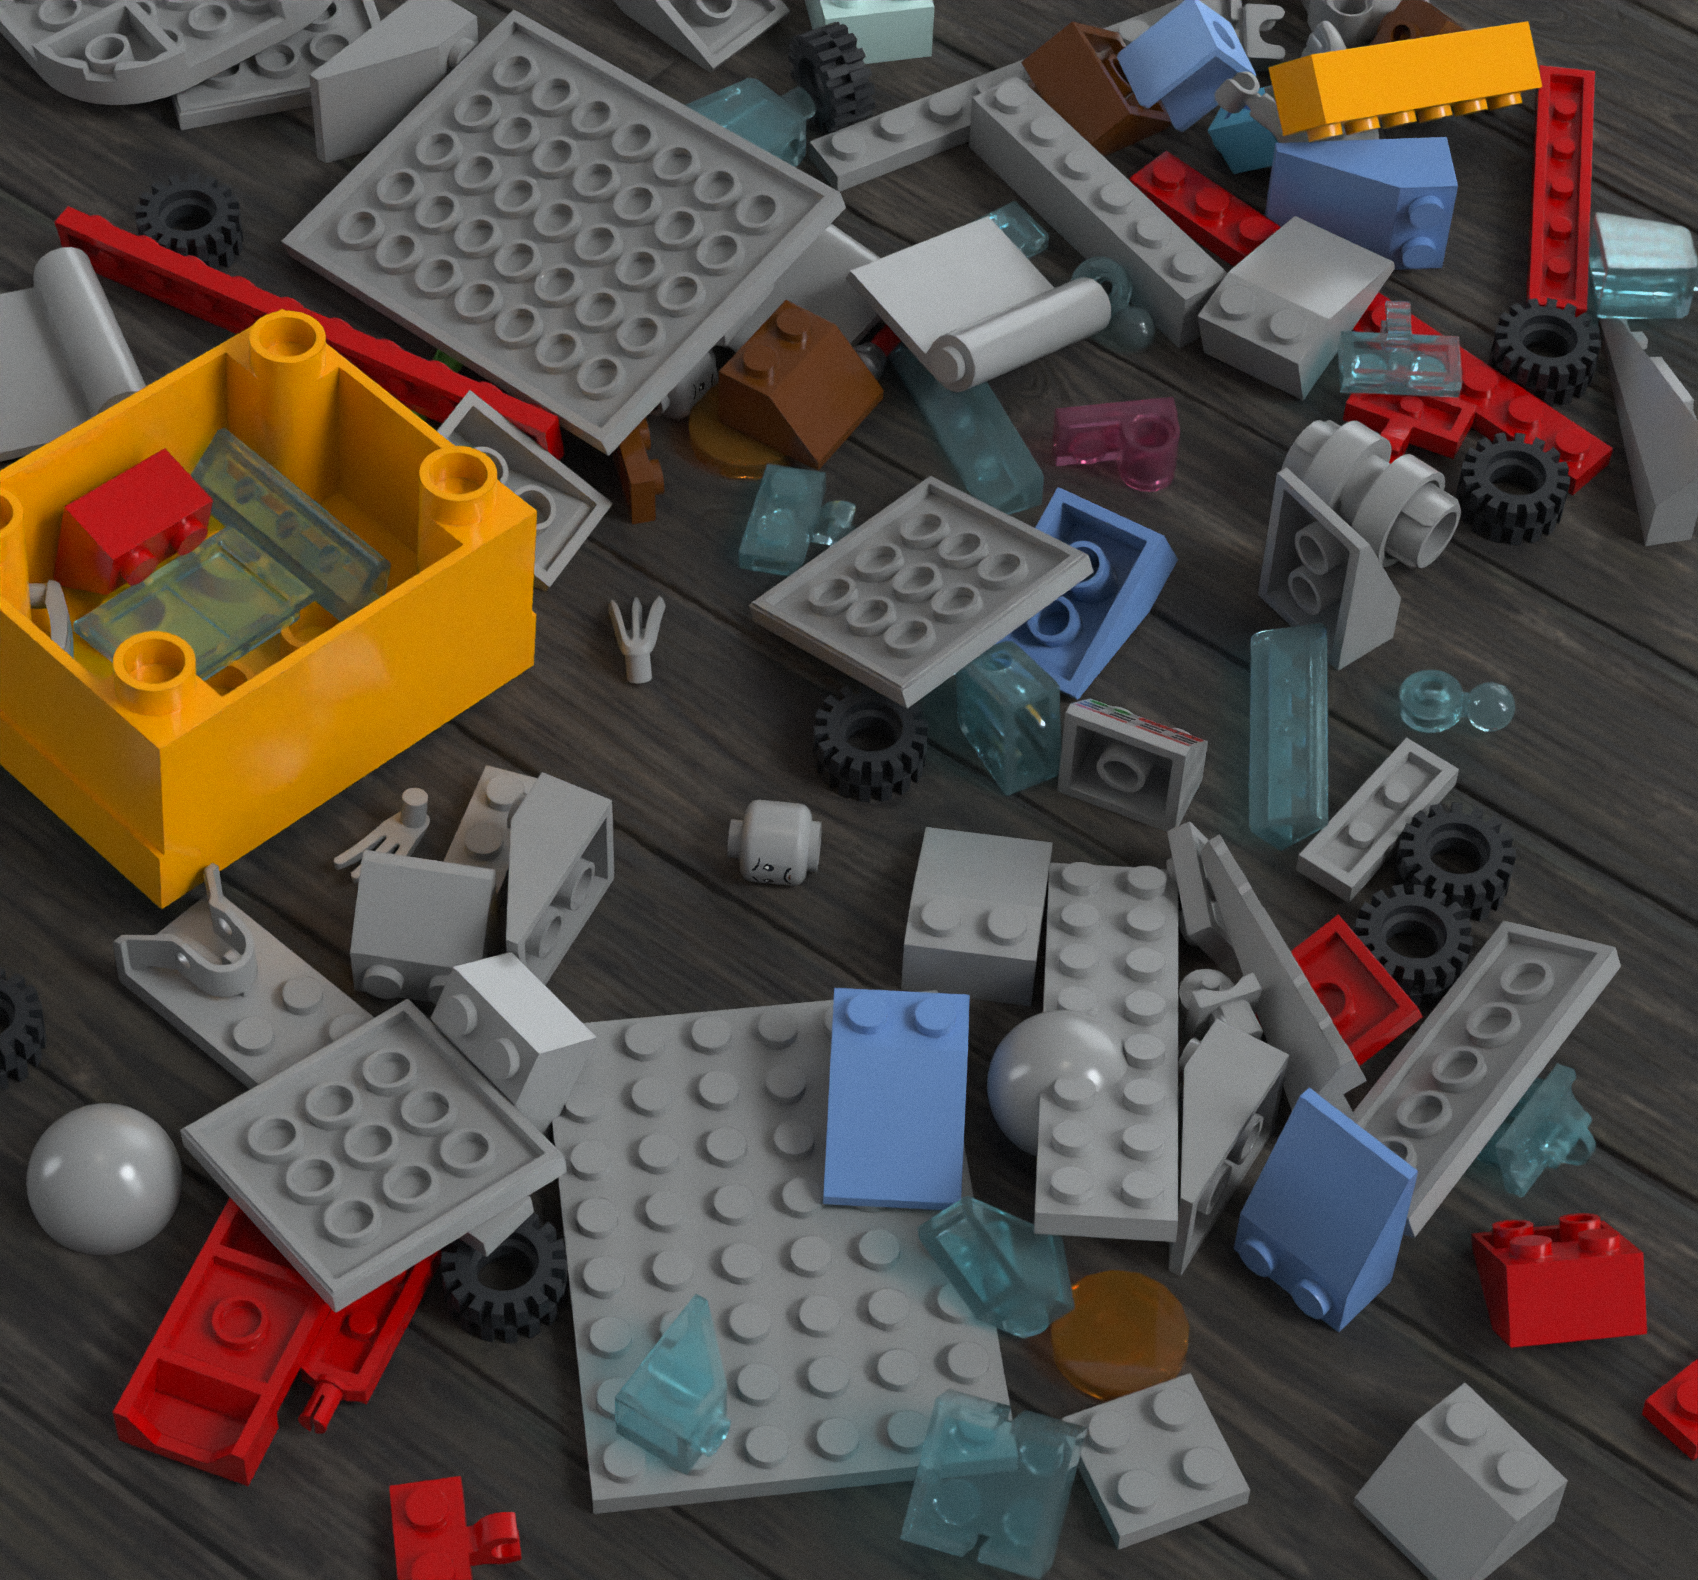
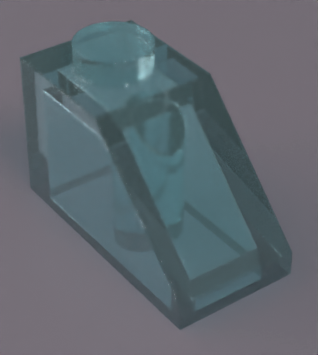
M968 1195L917 1227L919 1240L978 1320L1009 1332L1014 1336L1026 1339L1029 1336L1042 1333L1048 1328L1049 1324L1075 1309L1062 1237L1058 1235L1034 1234L1033 1224Z
M697 1293L615 1396L616 1433L686 1475L702 1454L711 1457L717 1452L724 1442L731 1425V1420L727 1418V1384L707 1299Z

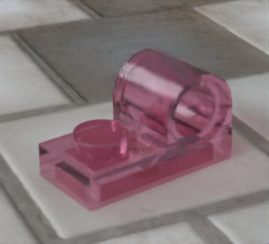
M1173 397L1056 408L1052 440V452L1056 466L1092 464L1116 460L1122 480L1131 488L1146 492L1164 489L1171 484L1175 477L1180 440V426Z

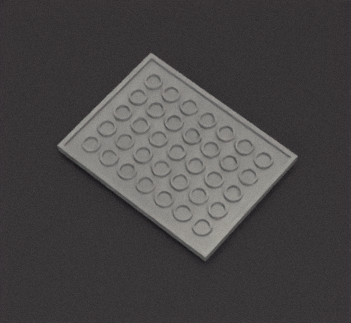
M512 10L281 242L292 258L515 398L528 404L536 403L547 412L558 416L561 427L609 456L840 215L846 206L841 193L518 11Z
M937 990L922 991L927 993H938ZM834 1000L583 1023L597 1038L560 1116L552 1120L554 1146L565 1156L567 1171L558 1177L593 1514L1017 1470L1019 1454L965 1145L963 1148L960 1211L823 1204Z

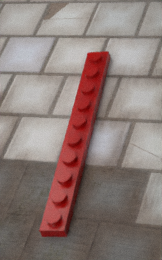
M1168 151L1162 153L1129 178V181L1183 232L1233 267L1281 228ZM1379 292L1344 341L1398 378L1477 405L1474 422L1471 427L1492 442L1494 435L1498 433H1505L1507 441H1513L1515 433L1526 434L1524 443L1532 445L1536 437L1545 441L1543 450L1545 453L1554 447L1560 453L1559 462L1566 461L1569 467L1567 477H1570L1568 493L1572 496L1610 463L1612 447Z
M68 206L55 220L62 248L74 247L82 250L88 255L95 273L235 334H239L253 326L261 317L277 312L282 308L285 311L307 314L322 325L326 335V343L408 409L443 424L468 391L471 390L560 461L565 455L558 416L547 412L536 403L528 404L503 393L491 383L477 382L453 372L440 361H428L404 351L391 340L377 339L353 329L342 319L328 318L304 308L303 305L293 298H281L262 290L244 277H232L213 269L195 256H183L160 246L148 236H137L113 226L108 220L99 215L90 216Z

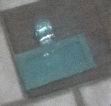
M1386 301V321L1381 320L1380 333L1341 331L1338 342L1340 392L1459 397L1463 383L1459 336L1412 334L1410 302Z
M767 464L738 552L739 568L790 576L802 567L810 542L821 543L831 547L856 529V526L851 525L856 505L846 501H831L821 507L826 491L825 472Z

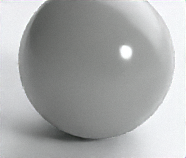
M1073 1010L1046 1011L1029 1017L1016 1025L998 1045L991 1060L987 1077L989 1105L997 1125L1005 1136L1024 1152L1037 1157L1040 1093L1054 1096V1086L1058 1078L1079 1079L1089 1077L1096 1085V1093L1111 1087L1123 1077L1129 1065L1124 1053L1125 1041L1104 1021L1090 1014Z
M98 1103L74 1109L56 1120L36 1143L27 1168V1195L30 1207L38 1223L57 1243L70 1250L88 1255L119 1254L145 1244L161 1232L171 1220L181 1197V1162L172 1140L166 1131L151 1117L136 1109L120 1104Z

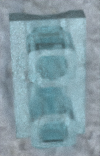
M1556 1064L1546 1079L1536 1078L1508 1115L1516 1119L1512 1124L1503 1122L1478 1154L1477 1160L1501 1170L1507 1192L1524 1197L1546 1166L1551 1169H1557L1562 1162L1582 1165L1595 1152L1596 1142L1593 1135L1587 1129L1592 1123V1118L1589 1113L1583 1110V1107L1575 1099L1572 1092V1083L1576 1079L1575 1069Z

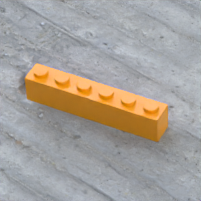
M1528 21L1312 54L1268 67L1283 136L1307 132L1309 142L1343 135L1341 126L1345 127L1346 136L1380 128V119L1383 129L1417 122L1415 113L1418 115L1419 123L1452 116L1451 107H1453L1455 117L1487 110L1486 101H1488L1490 111L1522 104L1521 93L1542 87Z

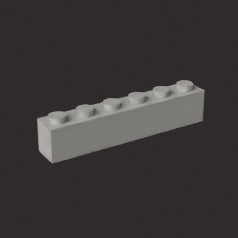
M1017 75L972 97L969 148L1179 349L1200 338L1198 314L1227 275V272Z

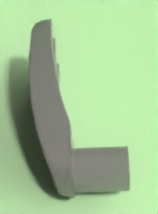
M51 579L48 580V583H29L31 609H47L51 625V639L74 658L72 626L60 583Z
M660 596L654 601L650 609L646 629L642 628V605L637 597L633 599L630 630L625 629L617 603L614 600H611L609 603L608 613L619 649L625 655L627 680L630 683H645L652 679L650 652L653 651L656 644L661 619L666 608L664 600Z
M420 788L405 790L402 795L401 811L382 822L353 847L335 857V868L342 869L362 859L364 850L411 856L430 823V818L427 815V793ZM361 864L351 872V878L354 883L359 882Z

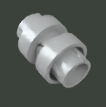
M1317 420L1307 426L1288 451L1281 470L1287 467L1347 524L1350 523L1352 525L1351 528L1370 544L1383 567H1389L1398 561L1411 569L1415 567L1424 568L1430 565L1449 543L1461 516L1458 499L1444 491V475L1411 454H1405L1390 464V441L1358 421H1350L1343 426H1339L1331 420L1325 422Z

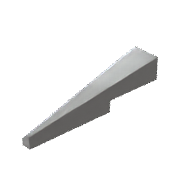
M1625 308L1614 309L1600 319L1599 329L1645 546L1691 540L1698 516V420L1693 411L1694 399L1662 357H1649L1643 349L1647 348L1648 339L1642 331H1630L1627 324L1628 312Z
M1219 834L1206 843L1200 855L1243 975L1254 973L1262 988L1256 1012L1267 1043L1289 1054L1283 1087L1291 1110L1293 1111L1300 1095L1308 1088H1311L1348 1118L1353 1119L1356 1116L1343 1094L1367 1080Z

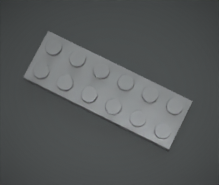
M1503 921L1353 1111L1356 1117L1351 1119L1418 1171L1403 1235L1413 1238L1418 1235L1619 970L1621 964L1616 947Z

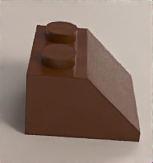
M1072 21L1021 62L1031 78L1027 82L1028 86L1104 157L1170 127L1172 122L1161 100L1148 109L1139 105L1117 58L1118 53L1126 47L1119 33Z
M785 300L719 371V421L819 471L883 399L884 390L836 324Z

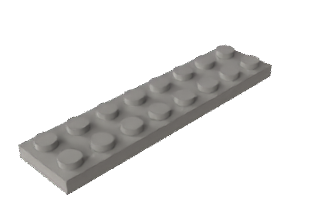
M1086 862L1071 864L1050 863L1043 1012L1053 1010L1080 1011L1104 1021L1125 1041L1124 1053L1129 1065L1125 1074L1117 1083L1096 1093L1095 1083L1089 1077L1079 1079L1058 1078L1054 1086V1096L1040 1092L1034 1234L1176 1242L1178 1224L1177 881L1170 879L1167 869H1158L1152 866H1102Z

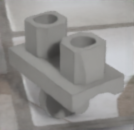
M1212 969L1195 970L1183 979L1179 989L1178 1003L1180 1010L1186 1016V1021L1178 1050L1180 1057L1192 1038L1200 1041L1203 1040L1216 1019L1261 1040L1263 1030L1255 1014L1262 988L1254 973L1242 976L1236 985L1232 983L1228 976Z

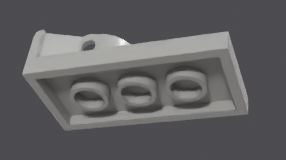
M211 863L203 871L206 895L158 934L121 935L113 941L119 981L249 1089L374 1018L224 897L219 866Z

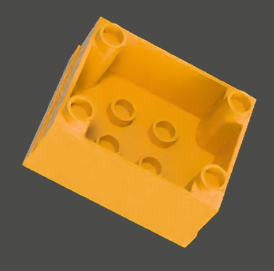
M283 308L277 312L267 314L258 319L253 326L0 470V765L158 907L163 909L203 883V871L211 863L218 865L220 872L534 665L536 613L532 611L537 510L497 479V468L491 458L485 453L471 447L455 446L330 347L326 343L324 328L316 319L301 312L285 311ZM166 448L213 499L207 528L208 534L205 540L192 552L186 555L176 553L158 564L151 575L144 581L132 586L126 583L108 595L61 586L72 626L73 658L51 639V625L47 609H31L29 583H48L49 579L56 581L53 578L63 511L66 505Z

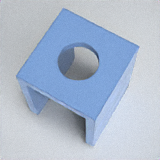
M1184 0L1117 55L1139 105L1148 109L1161 99L1174 128L1180 132L1187 130L1219 105L1215 100V92L1226 79H1232L1237 73L1243 71L1251 72L1256 76L1231 23L1200 0Z

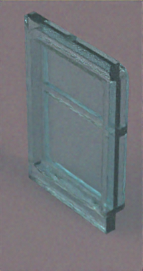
M228 525L204 540L192 552L180 555L153 572L144 581L132 585L73 622L74 632L112 663L116 649L123 641L133 635L148 631H162L177 635L184 639L193 649L196 659V675L205 681L298 621L300 610L315 601V592L234 527Z

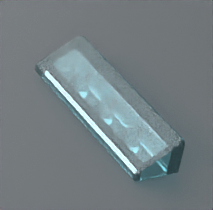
M904 343L897 346L889 354V359L971 496L1008 515L1041 505L1044 484L1043 473L987 381L966 391H950L937 381Z
M225 427L217 430L191 473V477L213 499L211 515L340 622L385 595L391 562Z
M1322 623L1265 630L1251 636L1249 828L1252 833L1282 851L1328 825L1327 627Z

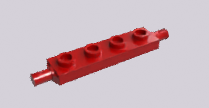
M446 1246L337 1313L331 1309L301 1366L302 1381L315 1389L302 1414L298 1417L299 1423L305 1429L311 1431L314 1425L315 1433H325L341 1400L358 1401L367 1405L441 1263L442 1252L447 1251Z

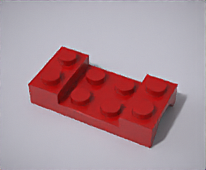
M231 1197L113 1411L119 1441L249 1486L279 1428L277 1412L331 1307Z

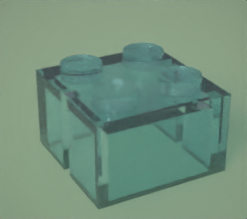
M948 1389L939 1395L934 1402L900 1540L963 1558L976 1545L978 1535L983 1534L991 1538L980 1547L977 1562L1040 1580L1053 1564L1087 1427L1024 1410L1013 1421L1008 1420L1011 1409L1010 1405Z

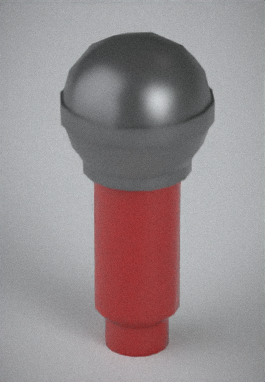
M885 324L869 342L853 347V349L875 379L878 380L883 374L886 357L896 348L901 340Z

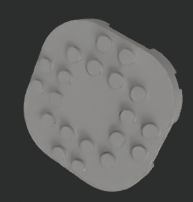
M0 0V32L40 77L60 93L94 104L128 105L166 98L215 77L220 72L255 54L265 51L267 48L301 31L316 20L333 0Z

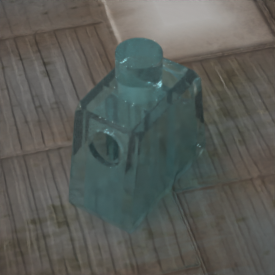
M747 78L685 105L794 167L798 166L806 155V120L813 117L816 112L814 101L804 88L797 86L784 95L779 96L755 78Z
M1596 212L1589 242L1588 278L1597 318L1652 319L1683 318L1687 316L1693 292L1698 291V256L1695 254L1690 231L1683 226Z
M1004 641L993 645L954 674L956 676L957 712L962 732L1000 789L1008 796L1059 776L1061 759L1060 686L1015 642Z

